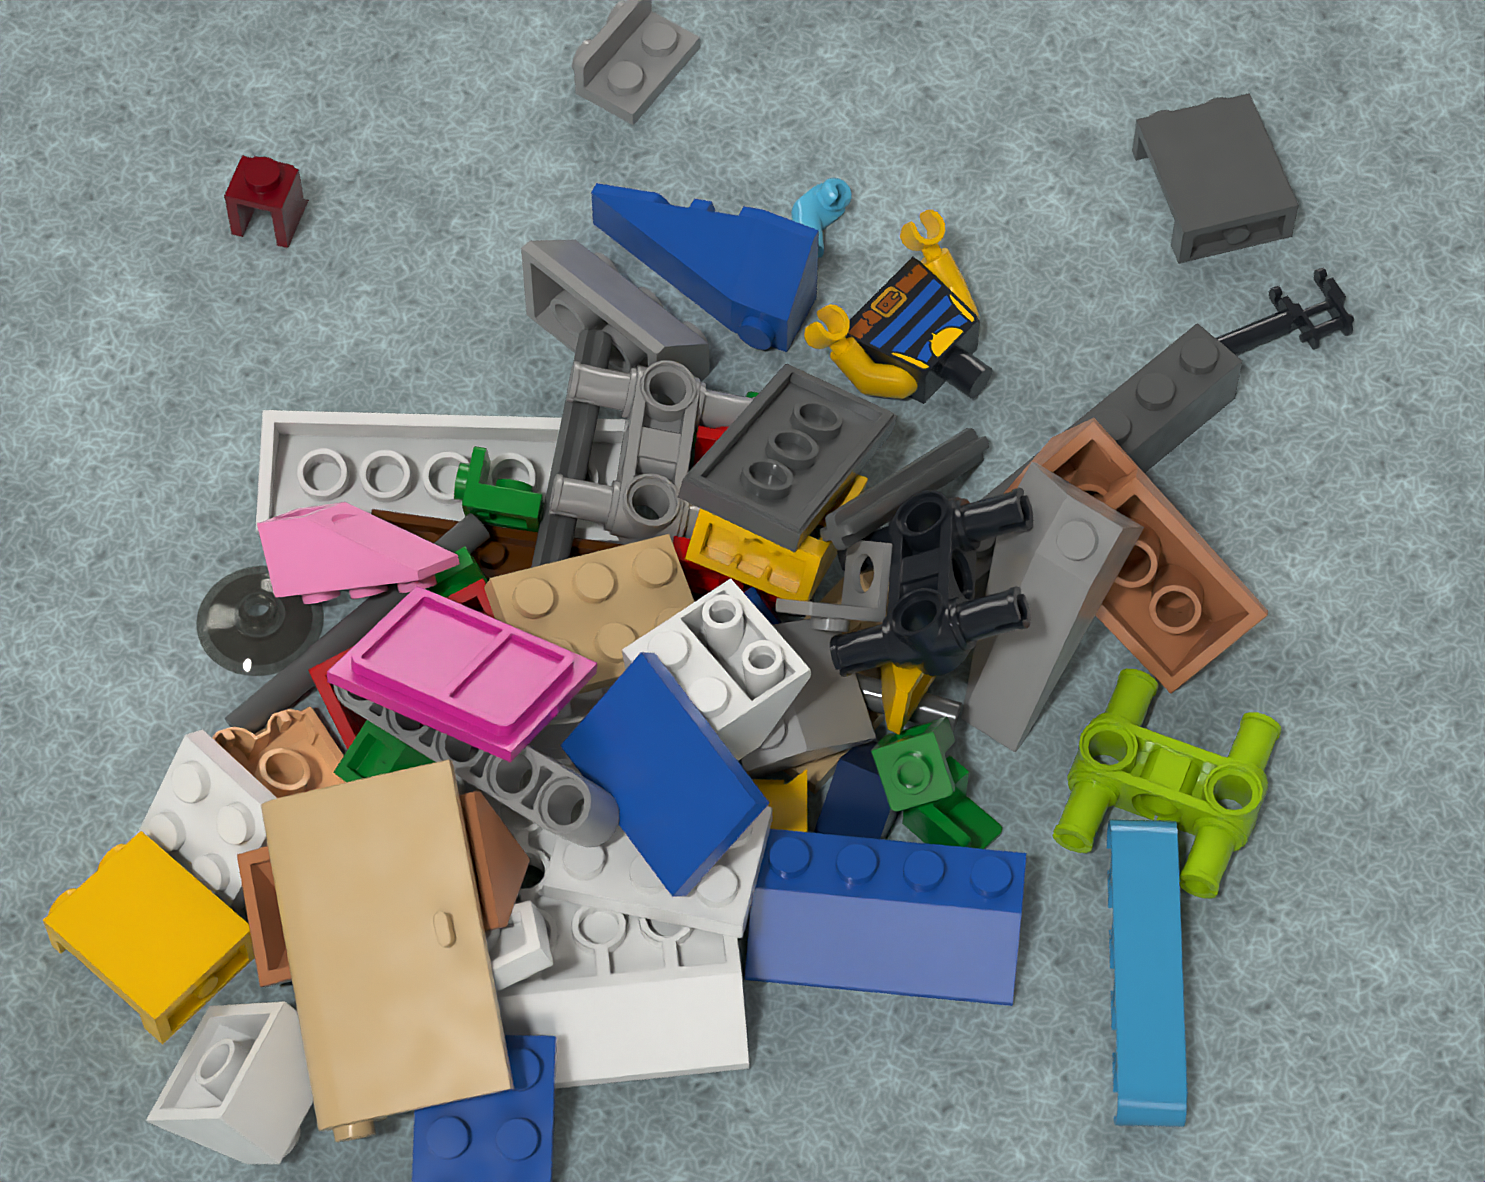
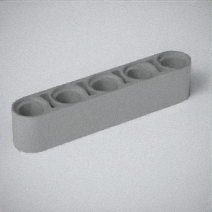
M334 685L338 700L347 708L435 762L452 760L456 775L545 830L583 847L599 846L608 841L614 834L619 822V807L615 798L605 789L534 746L528 744L511 763L481 749L469 760L471 745L426 725L420 728L419 722ZM532 767L530 783L525 789L519 791L522 775L527 769ZM584 798L582 815L571 824L573 806L580 799Z

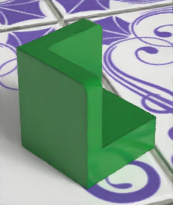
M949 755L946 761L955 785L954 792L948 797L904 809L902 824L926 844L986 849L1002 834V826L966 796L969 771Z

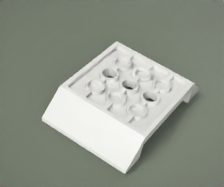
M471 746L469 760L478 753V748ZM563 749L540 750L575 771L576 766ZM532 767L527 769L522 775L519 791L525 789L530 783ZM455 774L459 795L473 791L481 792L530 858L528 865L536 866L544 873L543 879L535 887L519 890L515 904L531 900L544 917L553 965L496 992L504 1035L557 1037L556 1089L749 1069L742 972L737 937L544 897L543 882L557 835L545 830Z

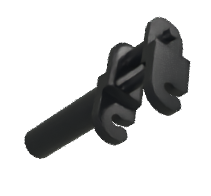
M1322 267L1314 271L1313 278L1326 297L1325 301L1303 310L1299 303L1293 304L1289 296L1281 298L1282 290L1280 286H1275L1269 290V299L1278 312L1218 336L1216 339L1235 355H1239L1299 328L1302 333L1299 334L1300 341L1302 343L1307 341L1311 348L1315 350L1319 348V338L1338 330L1345 336L1351 335L1354 318L1344 308L1345 294L1333 277L1326 280L1327 272ZM1327 310L1332 319L1314 326L1308 317Z

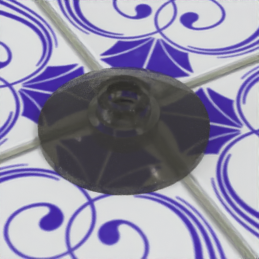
M252 566L228 574L207 592L198 609L196 628L202 648L219 666L241 675L266 676L279 673L319 640L323 628L324 613L321 602L303 604L301 595L275 598L267 566ZM254 605H265L269 608L264 614L259 616L247 613Z

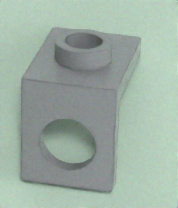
M860 540L847 548L841 604L777 598L775 611L811 616V629L849 632L850 620L883 622L886 613L892 544ZM869 556L873 562L874 576L870 588L864 592L860 584V570L864 560Z

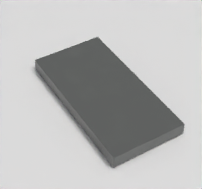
M784 364L683 478L678 498L795 553L892 434L897 415L798 368Z

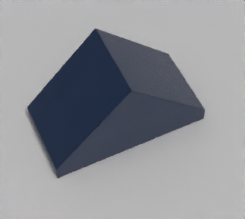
M871 741L853 747L839 758L814 833L886 840L900 811H893L890 808L871 751L878 742Z

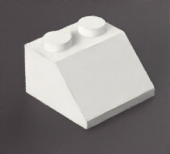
M285 1001L209 1006L146 1121L245 1164H280L283 1157L289 1154L297 1144L301 1134L300 1125L313 1103L298 1012Z

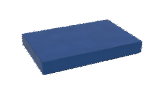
M640 652L560 745L583 777L605 789L615 798L619 807V826L672 897L687 896L769 804L759 788L655 653Z

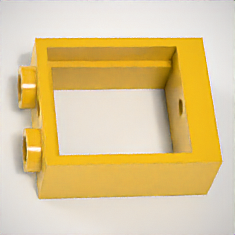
M858 474L826 515L863 493L868 478ZM700 508L685 559L781 599L810 601L835 559L837 549L832 541L824 542L821 537L818 540L808 536L794 553ZM826 515L818 523V525H821L823 527L827 526L825 520Z

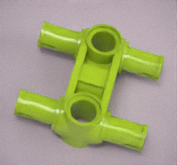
M1123 669L1119 673L1117 685L1105 713L1093 718L1080 735L1078 752L1067 775L1071 794L1060 821L1054 828L1053 839L1070 851L1077 853L1090 852L1107 807L1110 806L1150 820H1154L1156 815L1158 816L1157 820L1176 821L1178 830L1195 836L1185 866L1179 874L1180 887L1196 897L1215 898L1232 852L1238 851L1241 847L1245 846L1256 825L1258 813L1269 788L1267 775L1264 771L1274 744L1280 736L1281 726L1277 721L1265 714L1258 712L1245 713L1242 716L1240 728L1228 757H1223L1142 728L1141 725L1151 700L1156 695L1158 683L1152 676L1141 670ZM1107 755L1118 760V763L1105 765L1097 762L1093 757ZM1223 799L1234 800L1241 804L1243 808L1237 810L1226 809L1219 805L1217 801Z

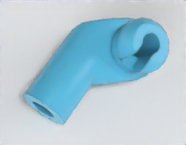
M829 178L824 183L816 185L801 196L792 207L793 221L819 230L818 257H822L824 254L823 230L844 213L845 207L851 202V190L848 184L839 178Z

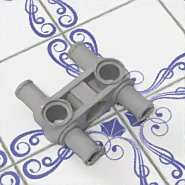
M661 360L651 364L649 367H631L629 373L585 365L574 361L568 382L566 401H576L621 410V417L626 418L617 478L613 480L611 486L556 474L549 501L548 515L555 516L556 514L604 524V530L609 531L610 535L617 536L618 540L624 545L666 534L670 535L672 542L674 536L691 539L700 508L678 498L682 480L688 474L693 433L696 432L698 426L714 429L721 426H730L755 397L749 398L706 389L705 382H701L700 378L693 377L692 373L684 365L675 361ZM651 394L666 395L674 401L675 405L667 406L660 404L652 398ZM634 507H649L658 514L659 519L648 520L636 513Z

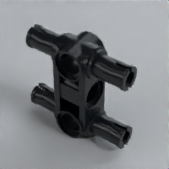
M1016 488L1011 492L972 503L960 497L947 499L941 492L935 490L921 491L902 503L894 518L889 521L888 526L879 528L861 539L862 541L892 544L887 616L883 619L881 625L844 635L837 634L831 637V658L835 669H840L839 675L841 677L851 676L853 673L890 663L904 669L917 667L923 674L929 676L944 675L963 663L970 650L976 646L977 640L1030 627L1029 605L1025 595L1021 594L1020 587H1011L1007 591L974 599L976 549L980 547L981 541L1019 530H1029L1033 527L1032 507L1027 495L1024 496L1022 488ZM847 549L837 550L838 559L843 571H845ZM869 556L864 560L860 574L874 571L873 562Z

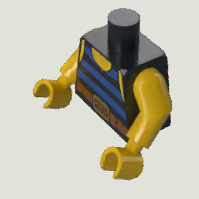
M929 209L920 213L921 223L927 230V238L919 234L916 225L912 221L904 224L900 233L901 241L908 249L922 251L924 258L921 262L912 257L850 320L842 308L829 304L817 311L819 320L824 322L828 331L822 324L816 321L805 328L804 337L807 344L815 349L829 347L832 350L830 354L832 361L864 395L894 399L910 397L924 404L947 382L969 398H974L985 388L992 375V368L972 355L978 348L979 312L966 281L949 249L940 248L938 244L945 233L944 220L938 212Z

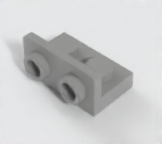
M621 0L610 12L606 25L592 40L586 39L579 46L573 57L572 69L574 70L575 94L634 125L700 49V37L652 11V0Z

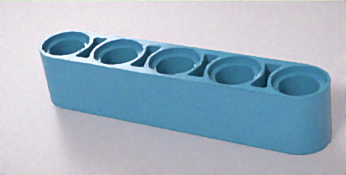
M1109 819L1107 849H1111L1110 870H1107L1108 908H1113L1112 929L1109 930L1110 968L1114 969L1113 991H1110L1111 1030H1116L1115 1053H1112L1113 1092H1118L1117 1116H1114L1115 1126L1184 1127L1187 1112V1072L1176 821Z

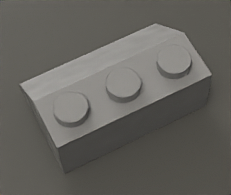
M577 240L529 241L521 248L526 315L575 353L578 336L582 330H600L609 333L612 337V350L608 365L610 370L629 373L631 367H649L653 363L664 360L675 361L684 365L692 373L693 377L700 378V381H703L709 375V343L700 329L688 321L682 323L663 308L660 300L653 292L645 287L637 288L619 274L613 262L604 254L599 252L593 254ZM651 394L652 398L660 404L667 406L675 405L674 401L666 395Z

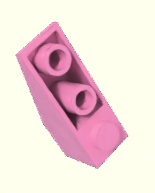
M346 502L298 508L257 523L275 598L301 595L303 604L319 603L336 598L341 595L340 590L349 589L351 599L385 592L388 590L387 584L397 583L399 593L411 592L416 586L426 589L437 584L435 574L460 564L457 554Z

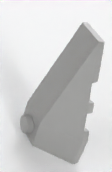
M1031 462L1018 488L1024 490V496L1027 495L1033 512V527L1029 530H1019L997 536L985 596L1007 591L1011 587H1020L1021 594L1025 595L1029 605L1030 627L977 640L961 716L962 720L1013 752H1016L1026 739L1144 529L1140 524L1036 462Z

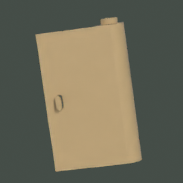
M444 760L280 797L261 804L318 1130H333L335 1142L361 1139L376 1135L374 1122L387 1119L389 1115L514 1089L453 761Z

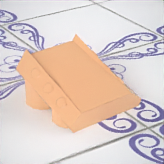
M311 706L301 711L286 709L274 713L268 720L266 728L254 734L244 728L230 727L217 731L212 737L277 798L346 783L333 773L344 755Z

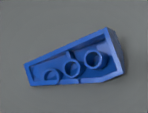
M596 183L591 192L593 224L726 328L737 333L747 345L760 350L768 349L770 346L784 352L789 350L817 298L819 230L763 209L744 206L739 215L715 212L716 209L712 201L694 199L688 208L670 205L667 199L656 192Z

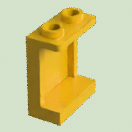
M142 831L135 835L127 844H118L109 850L100 861L97 871L77 889L71 888L62 893L52 904L48 916L43 919L51 945L60 954L67 949L138 1012L143 1027L162 1045L255 958L249 924Z

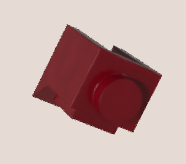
M241 156L224 194L232 235L244 236L254 210L257 208L271 212L276 244L285 248L289 247L309 201L303 197L299 169H296L294 165L278 162L269 157L254 156V158Z

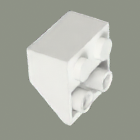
M732 579L724 582L622 649L625 670L640 652L655 653L737 761L762 745L811 677L810 668Z

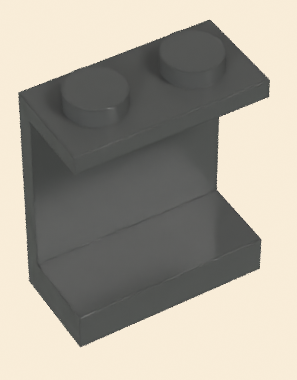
M1250 93L1230 98L1217 97L1204 104L1174 111L1161 110L1152 113L1148 117L1136 119L1132 153L1136 161L1149 158L1174 218L1171 247L1178 264L1292 237L1299 205Z

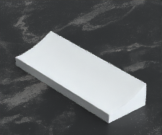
M263 410L255 532L260 536L257 523L292 510L341 502L351 504L370 514L372 509L461 521L465 518L462 501L454 500L455 480L460 462L470 464L474 446L487 448L491 465L487 485L495 486L498 479L522 481L534 487L533 493L542 494L543 501L545 502L562 418ZM597 419L585 481L611 486L613 480H616L625 419ZM577 519L574 538L623 544L618 540L617 536L610 535L609 531L604 530V524Z

